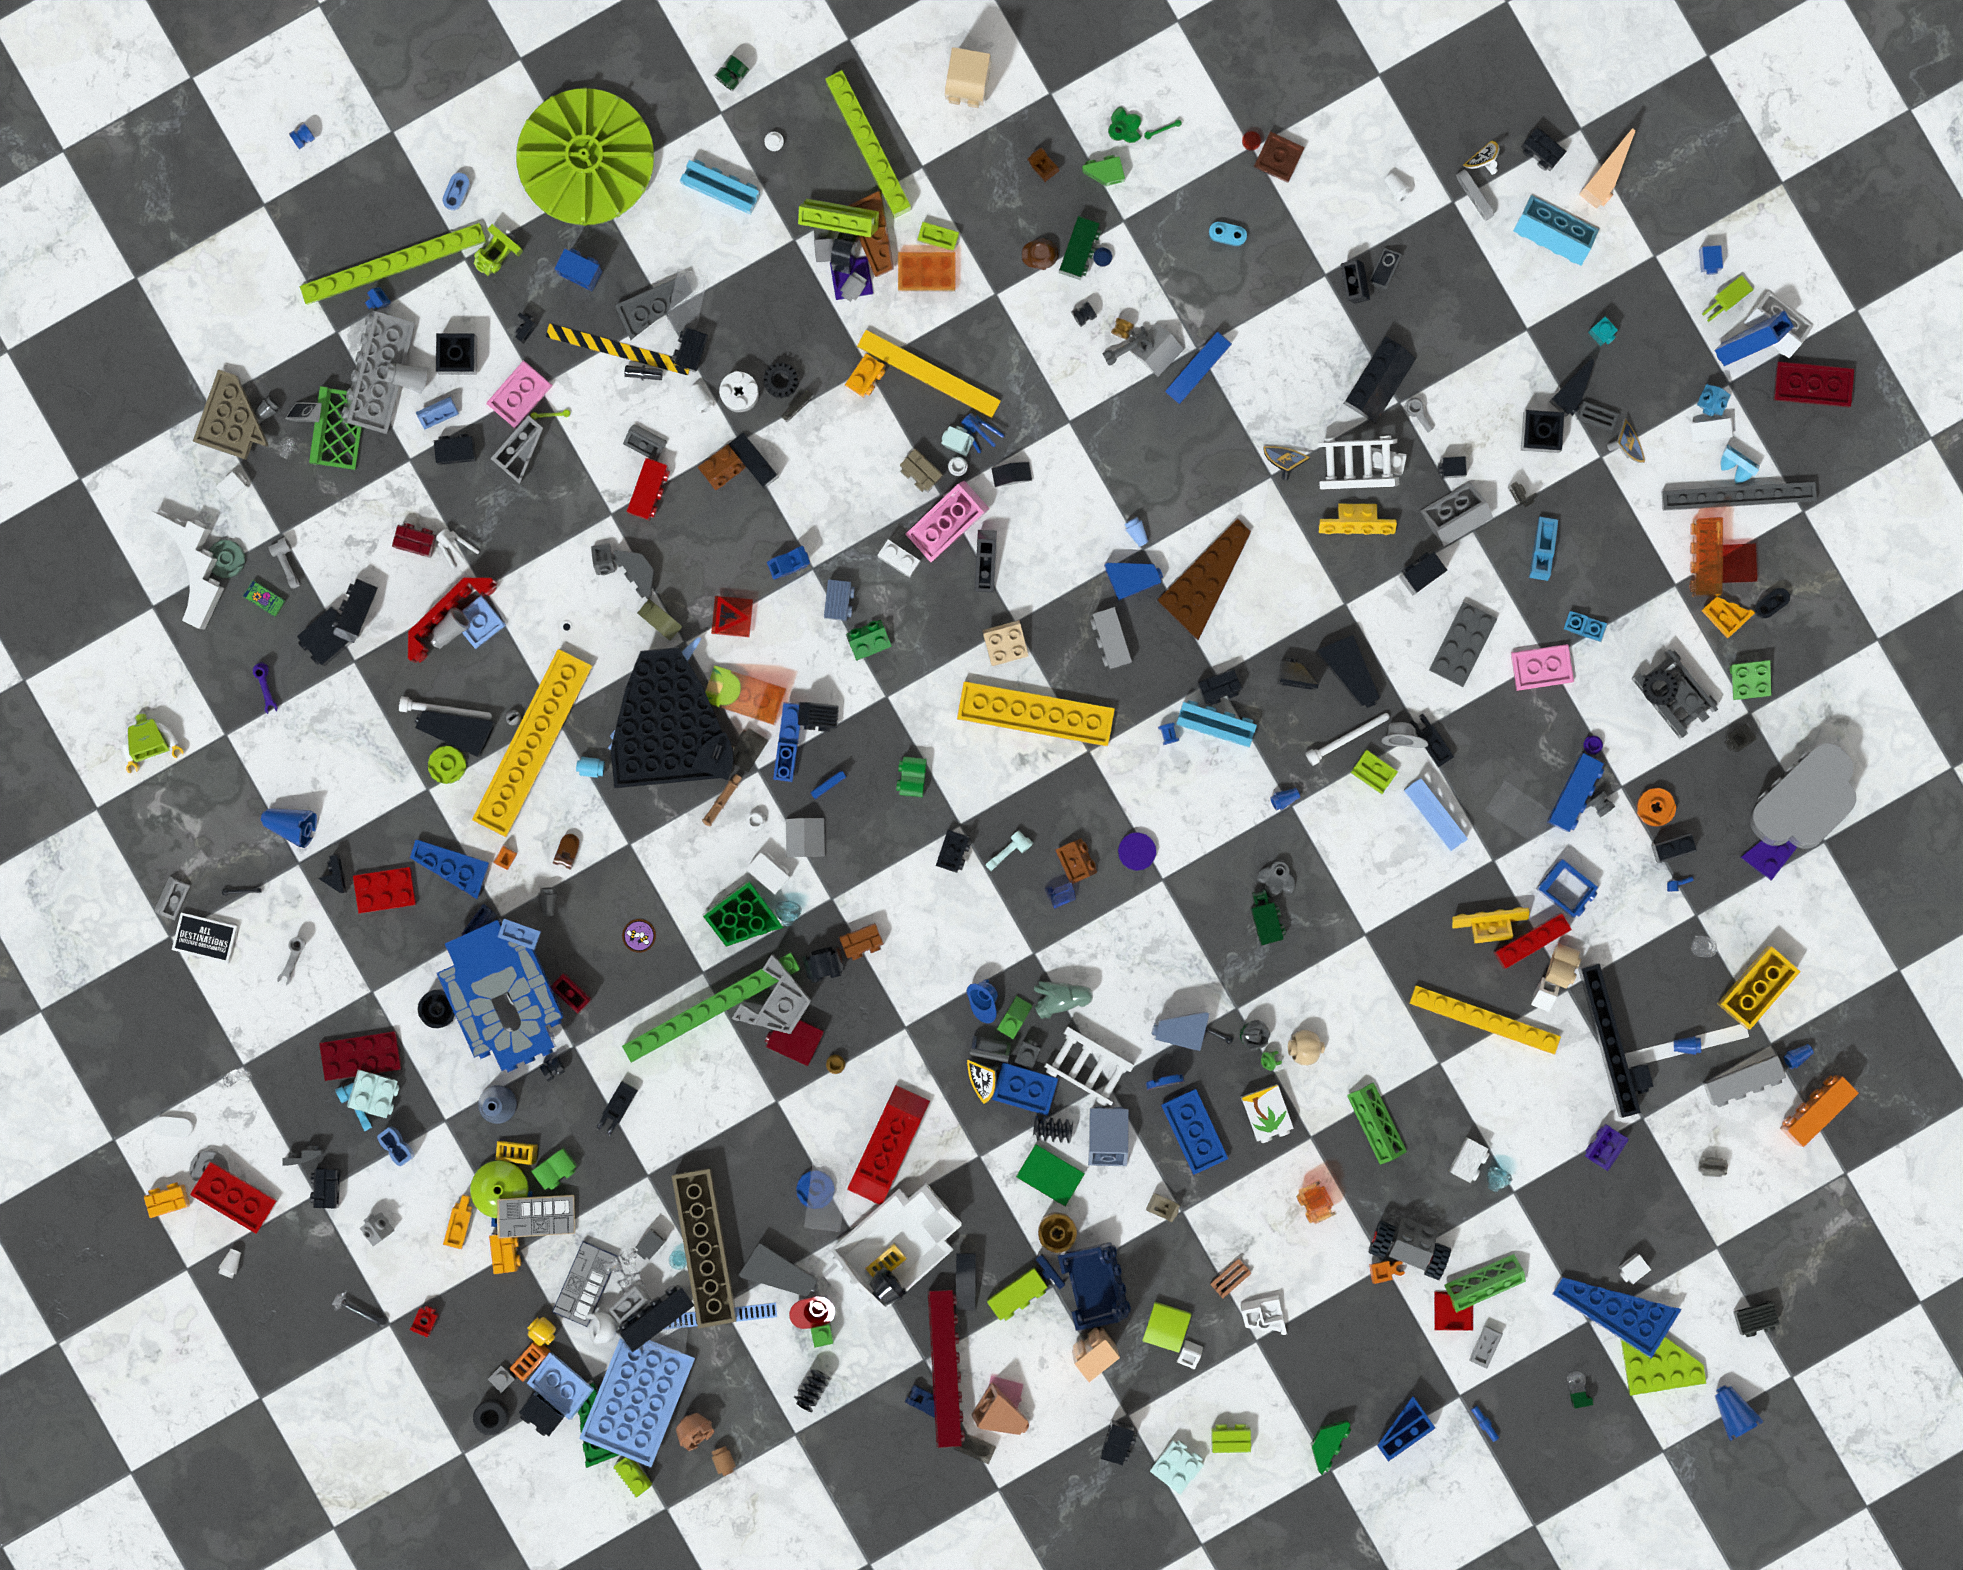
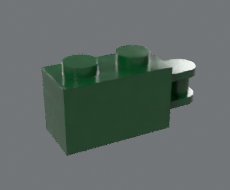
M1265 889L1258 893L1252 892L1255 907L1250 909L1260 945L1284 940L1283 936L1286 935L1284 925L1279 923L1278 917L1281 916L1279 906H1275L1274 902L1269 903ZM1264 899L1265 905L1259 906L1258 900Z

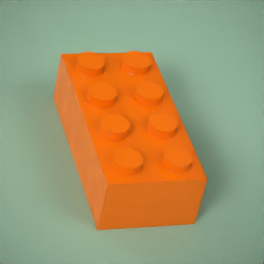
M1830 1075L1823 1082L1824 1086L1820 1090H1814L1809 1095L1810 1099L1806 1103H1801L1795 1109L1797 1112L1792 1117L1788 1116L1782 1122L1783 1126L1780 1129L1796 1145L1805 1147L1859 1094L1843 1076Z

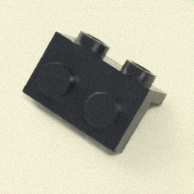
M947 830L936 866L958 873V870L962 871L966 861L962 859L964 852H969L972 841H969V836Z

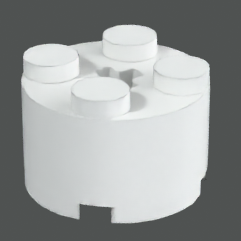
M735 371L727 375L721 382L720 397L724 405L731 411L745 412L751 410L756 405L759 399V389L755 380L749 374ZM741 388H743L742 391L744 394H739L736 396L735 390H740Z

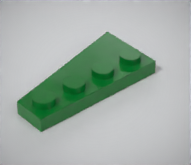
M594 1382L589 1383L594 1388L593 1392L578 1410L581 1433L598 1394ZM583 1441L586 1468L619 1456V1454Z

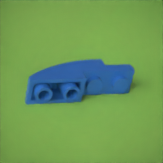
M783 703L774 780L793 781L801 725H798L799 704Z

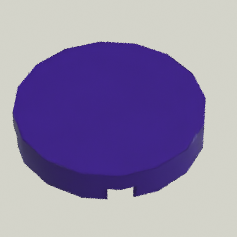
M1139 832L1131 833L1120 842L1118 848L1119 859L1128 869L1135 871L1144 870L1155 860L1156 846L1153 840L1146 834Z

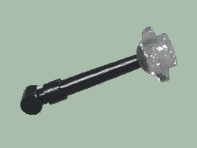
M342 1293L341 1296L337 1294L332 1304L335 1306L334 1310L337 1311L346 1307L369 1319V1321L377 1323L378 1327H384L386 1323L385 1318H378L374 1314H370L347 1303L345 1293Z

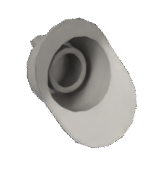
M1406 722L1389 724L1388 734L1382 738V743L1388 746L1425 748L1428 746V742L1417 737L1415 728Z

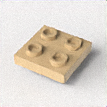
M1019 620L982 630L991 666L1028 657Z

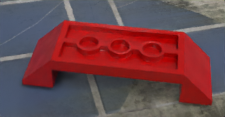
M464 577L408 631V659L414 663L418 661L421 663L427 658L429 649L419 639L421 637L424 639L431 632L430 628L434 624L438 625L451 608H456L459 605L457 602L462 597L464 599L467 598L473 591L472 587L485 597L486 595H492L497 590L495 586L498 583L492 578Z
M895 1085L847 1190L879 1205L884 1202L930 1100Z

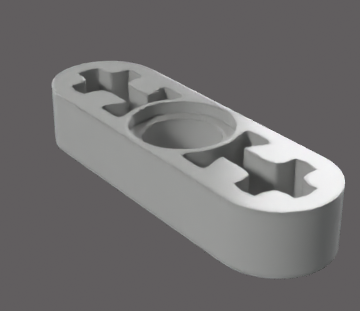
M1464 169L1456 174L1457 180L1485 221L1494 216L1492 208L1469 173Z

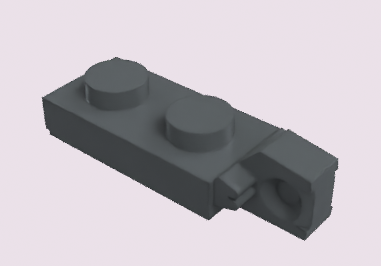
M1678 673L1674 677L1678 684V692L1674 699L1692 718L1697 716L1701 722H1705L1710 717L1704 710L1707 706L1681 674ZM1666 683L1664 687L1668 690V685Z

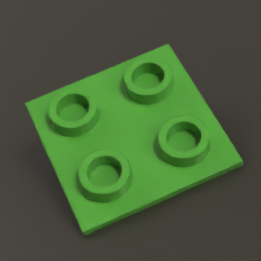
M1770 660L1732 664L1729 667L1730 674H1732L1733 700L1771 696Z

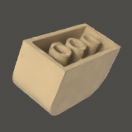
M952 47L945 86V98L949 103L960 105V102L968 104V107L979 108V105L984 106L992 63L990 54Z

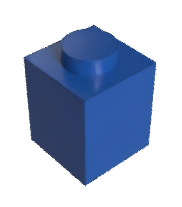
M1721 245L1705 246L1699 249L1701 272H1706V275L1718 274V271L1723 269Z

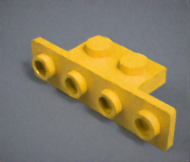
M1338 504V519H1320L1319 533L1395 534L1397 521L1377 519V504Z
M1517 907L1506 911L1499 909L1494 912H1477L1472 915L1459 914L1452 918V928L1471 927L1474 944L1513 939L1511 922L1528 920L1529 908Z

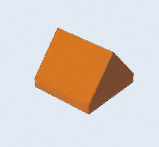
M502 845L493 863L508 870L517 853Z

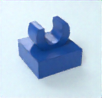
M381 287L372 288L367 292L370 299L365 304L369 309L372 307L373 309L376 307L386 308L391 304Z

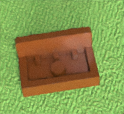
M727 444L698 466V469L711 486L718 490L744 470L745 466Z

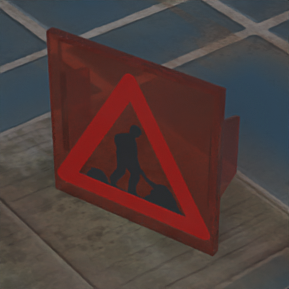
M715 596L711 634L749 638L753 599Z

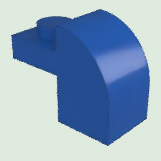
M804 546L777 556L767 562L773 580L800 571L810 564L809 556Z

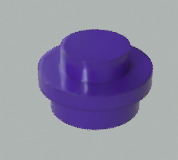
M1593 735L1584 740L1583 747L1588 754L1595 755L1602 750L1603 742L1598 736Z

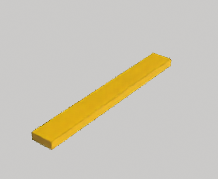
M865 330L857 345V348L990 418L993 417L1001 400L868 330Z

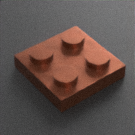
M1270 131L1254 168L1288 183L1305 147Z

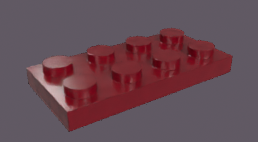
M1777 362L1773 401L1850 408L1854 369Z
M396 1031L319 1043L325 1081L355 1077L358 1070L374 1074L402 1069Z

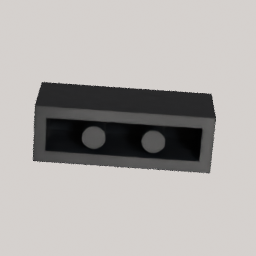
M356 579L354 584H349L346 594L349 596L347 600L343 599L339 608L342 613L340 617L336 616L332 625L335 627L334 635L353 643L356 641L378 587L360 579Z

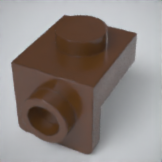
M1042 147L1033 152L1027 159L1032 169L1044 182L1060 171Z

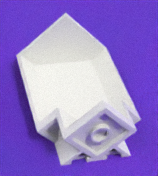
M924 1183L910 1197L901 1189H898L830 1249L834 1254L832 1259L835 1263L823 1273V1276L858 1315L871 1303L875 1308L879 1306L885 1311L892 1304L887 1305L883 1300L879 1302L872 1294L874 1290L870 1286L873 1277L865 1268L895 1243L907 1259L895 1268L892 1273L899 1280L901 1287L908 1291L953 1251V1248L946 1239L961 1226V1221L949 1210L927 1183ZM893 1251L890 1253L896 1261L899 1259ZM886 1256V1257L884 1258V1259L886 1260V1262H887L890 1266L893 1265V1263H892V1262L889 1260V1258ZM881 1261L878 1263L882 1268L885 1266ZM876 1266L872 1267V1269L875 1272H877L878 1269L876 1268Z

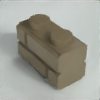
M916 448L900 464L902 468L900 472L907 479L913 478L916 481L914 485L921 492L925 490L928 493L943 478V474Z

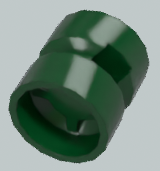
M730 55L724 62L725 67H720L714 74V77L726 88L734 91L739 84V79H743L750 70L739 59Z

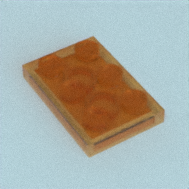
M898 252V291L955 292L956 253Z

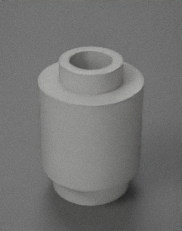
M855 272L852 276L849 275L840 289L843 292L841 296L850 302L852 299L856 301L865 288L867 280Z

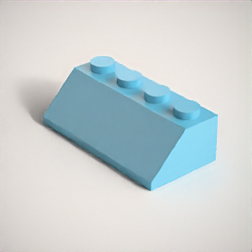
M1531 195L1513 231L1518 233L1519 236L1526 237L1537 245L1551 250L1554 254L1561 255L1569 259L1570 262L1582 266L1593 246L1599 229Z

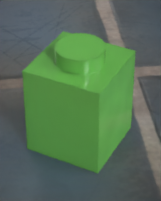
M830 1323L811 1328L814 1348L834 1343Z

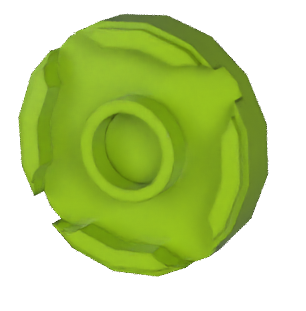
M442 746L434 750L430 755L428 771L437 782L452 784L460 780L465 774L466 759L457 748Z

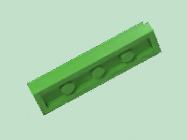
M1374 1082L1347 1095L1380 1165L1392 1161L1407 1152ZM1369 1089L1373 1096L1372 1100L1369 1099L1366 1091ZM1376 1108H1378L1381 1112L1380 1117L1377 1116ZM1384 1125L1388 1127L1389 1135L1386 1134L1384 1130ZM1393 1143L1396 1144L1399 1150L1397 1153H1395L1392 1147Z
M1513 1254L1444 1284L1452 1300L1453 1308L1458 1312L1526 1282L1523 1268ZM1513 1262L1516 1266L1511 1270L1504 1269L1505 1265ZM1490 1271L1498 1272L1497 1276L1493 1278L1488 1277L1487 1274ZM1474 1278L1480 1279L1477 1285H1471L1469 1282ZM1456 1286L1463 1287L1462 1291L1456 1294L1451 1290V1288Z

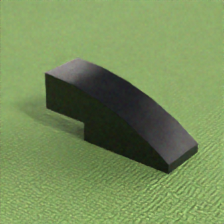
M956 1253V1310H975L976 1253Z

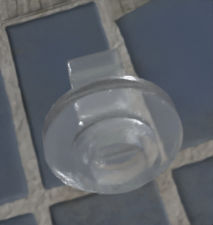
M285 438V440H281L279 443L283 447L280 456L286 459L291 457L292 451H297L299 448L296 442L289 438Z

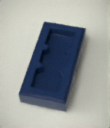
M483 904L461 935L463 936L490 924L497 914L487 905Z
M1043 1254L1038 1255L1036 1260L1043 1268L1041 1272L1047 1280L1052 1279L1059 1290L1063 1288L1065 1282Z

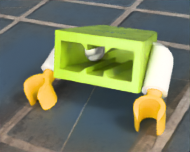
M146 714L135 716L136 724L128 727V734L125 736L122 744L125 761L128 762L126 766L128 773H132L131 765L135 766V770L138 772L140 766L137 762L170 751L169 747L173 749L172 756L174 758H177L174 753L176 749H179L184 754L183 748L176 745L178 742L171 730L162 723H156L154 719L147 720Z

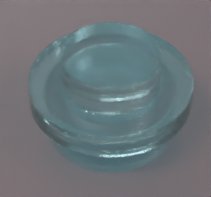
M677 1250L671 1253L669 1264L673 1269L681 1270L686 1267L685 1252Z

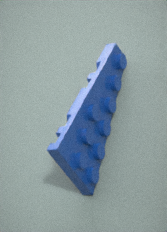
M1562 1278L1552 1295L1649 1358L1653 1357L1682 1310L1567 1278Z

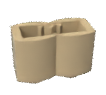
M1558 943L1553 951L1545 980L1566 989L1569 984L1573 985L1577 976L1574 973L1575 968L1578 969L1581 958H1579L1580 951Z

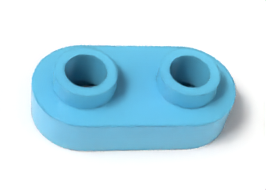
M1215 222L1209 229V236L1215 242L1241 246L1247 238L1244 228L1228 223ZM1215 229H1222V233L1217 234L1215 232ZM1234 233H1240L1241 237L1236 239Z

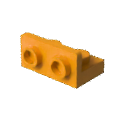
M866 353L845 383V386L862 398L866 395L870 396L875 388L873 384L877 379L881 380L886 372L884 370L885 364L878 362Z

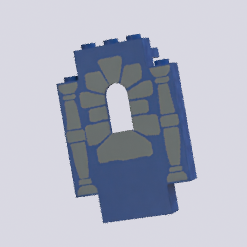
M496 920L445 943L454 965L436 974L474 1058L479 1056L480 1059L491 1055L490 1051L492 1050L501 1071L506 1069L508 1073L517 1069V1064L523 1061L525 1065L535 1061L534 1056L542 1054L544 1057L553 1053L552 1048L557 1046L554 1042V1034L549 1031L547 1025L550 1024L552 1028L561 1024L560 1019L565 1017L535 950L498 938L502 923L500 920ZM506 992H509L521 1020L519 1029L513 1032L507 1031L503 1027L491 1000Z

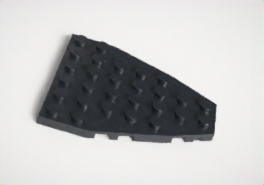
M679 647L641 650L624 690L610 749L614 788L720 778L692 767L700 748L708 740L723 732L701 682Z

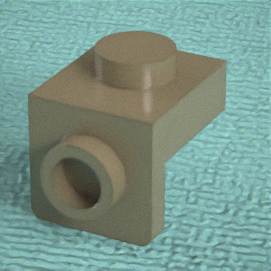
M1153 1192L1146 1211L1173 1222L1174 1218L1178 1215L1180 1205Z

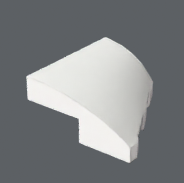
M1278 1295L1241 1303V1312L1246 1328H1259L1266 1332L1274 1330L1281 1332V1335L1287 1334Z

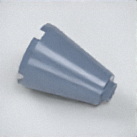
M494 1085L485 1089L478 1101V1108L482 1117L488 1122L495 1124L508 1121L514 1115L517 1106L514 1093L509 1088L500 1085Z

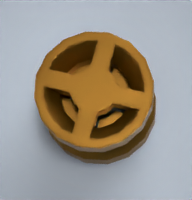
M1116 318V326L1112 328L1111 333L1128 340L1130 336L1129 331L1133 329L1134 324L1124 319Z

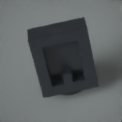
M519 312L518 317L526 323L518 327L515 332L517 334L515 338L524 344L537 325L534 323L535 319L528 313L523 315Z

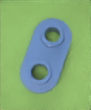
M456 173L449 181L442 199L444 206L449 210L459 209L470 186V181L465 174ZM458 181H463V186H457ZM452 198L456 199L455 204H450Z

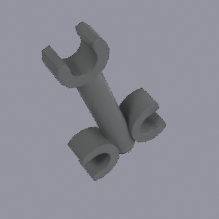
M1143 326L1140 327L1142 331L1139 334H1135L1132 331L1133 341L1114 351L1107 350L1102 353L1109 366L1113 365L1119 356L1136 347L1142 353L1145 352L1143 349L1145 345L1153 347V343L1147 337L1148 333Z

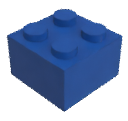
M572 248L570 251L564 249L554 268L559 276L592 292L603 272L598 261L591 257L585 259L580 252Z

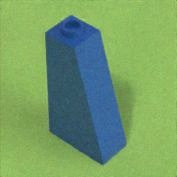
M1784 310L1722 342L1714 351L1718 360L1721 361L1723 366H1726L1778 343L1794 325Z

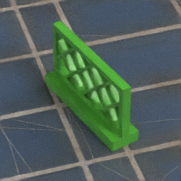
M320 386L318 403L322 405L319 422H315L309 464L355 470L361 427L355 426L351 429L348 424L344 423L349 431L341 437L334 429L343 421L337 408L344 403L347 404L348 399H345L343 396L347 394V391ZM331 393L339 394L344 401L334 407L330 401ZM330 404L333 409L328 412ZM335 411L341 420L332 426L327 417ZM332 429L338 439L329 445L325 440V434ZM352 433L356 440L348 448L342 438ZM341 441L346 450L337 456L331 446ZM330 449L335 458L330 462L321 461L322 453ZM349 452L353 457L352 465L343 464L339 457Z

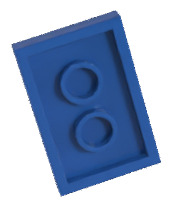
M1002 1063L992 1100L1048 1116L1058 1078Z

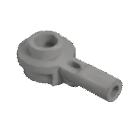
M1418 398L1409 399L1405 403L1406 413L1409 416L1417 417L1427 433L1433 430V426L1423 414V402Z

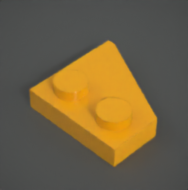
M1715 597L1701 610L1726 638H1729L1755 614L1752 610H1746L1735 603L1726 602V600Z

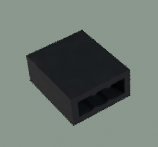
M332 606L297 636L300 640L298 644L304 651L307 649L312 654L310 658L316 665L326 666L353 643L333 634L335 629L332 626L336 616L340 617L341 614Z

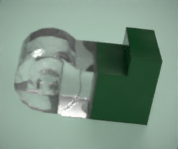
M1579 1371L1570 1372L1567 1382L1572 1407L1577 1409L1594 1405L1592 1397L1586 1396L1584 1387L1586 1383L1585 1376Z

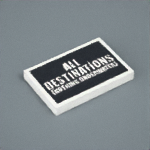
M181 913L172 950L228 964L238 926Z

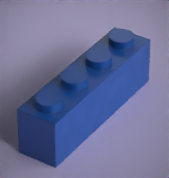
M1584 753L1580 754L1547 823L1565 832L1575 830L1579 822L1577 817L1579 813L1584 812L1587 806L1585 801L1588 795L1592 796L1596 788L1594 783L1597 778H1601L1605 770L1602 768L1604 763Z

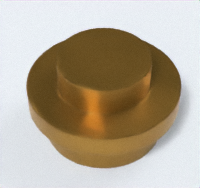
M839 1055L830 1056L826 1062L827 1070L832 1074L841 1073L845 1068V1060Z

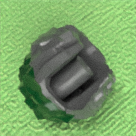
M1249 1021L1240 1029V1040L1250 1050H1259V1048H1263L1268 1044L1270 1031L1263 1021Z

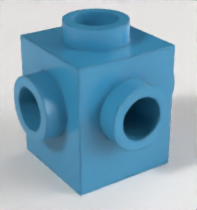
M1706 384L1697 405L1703 409V413L1706 415L1714 416L1716 414L1722 416L1731 395L1720 387Z

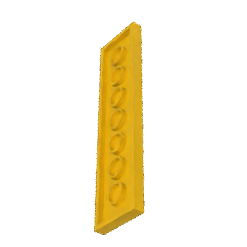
M964 681L957 720L1108 747L1115 709Z

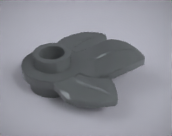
M1276 861L1271 867L1263 868L1257 877V881L1266 883L1265 889L1269 897L1277 896L1282 890L1289 894L1294 890V878L1289 874V866L1283 861ZM1278 868L1283 869V873L1278 874L1276 870Z

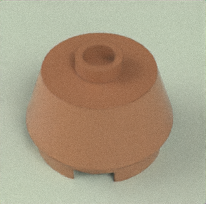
M699 1413L684 1417L676 1427L680 1446L686 1448L687 1451L698 1448L697 1444L701 1443L704 1439L708 1440L714 1434L712 1422Z

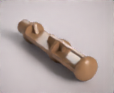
M735 774L733 779L728 781L721 795L714 801V805L705 818L702 819L706 826H712L719 812L724 809V805L735 789L738 788V783L742 779L739 775Z

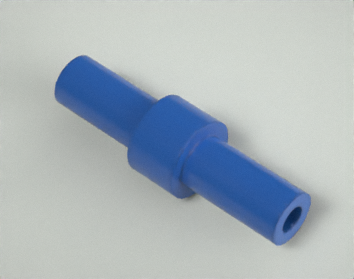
M1478 1406L1473 1407L1471 1411L1478 1419L1481 1429L1487 1432L1493 1442L1499 1439V1436L1491 1426L1492 1423L1489 1418L1483 1415Z

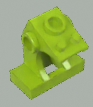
M493 224L487 229L494 236L492 241L484 250L480 248L474 255L475 267L487 276L492 272L494 274L498 272L502 266L500 263L511 251L518 257L523 252L516 243ZM495 247L501 254L493 261L487 255Z

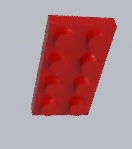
M210 1161L190 1193L192 1197L257 1234L277 1202L273 1197Z

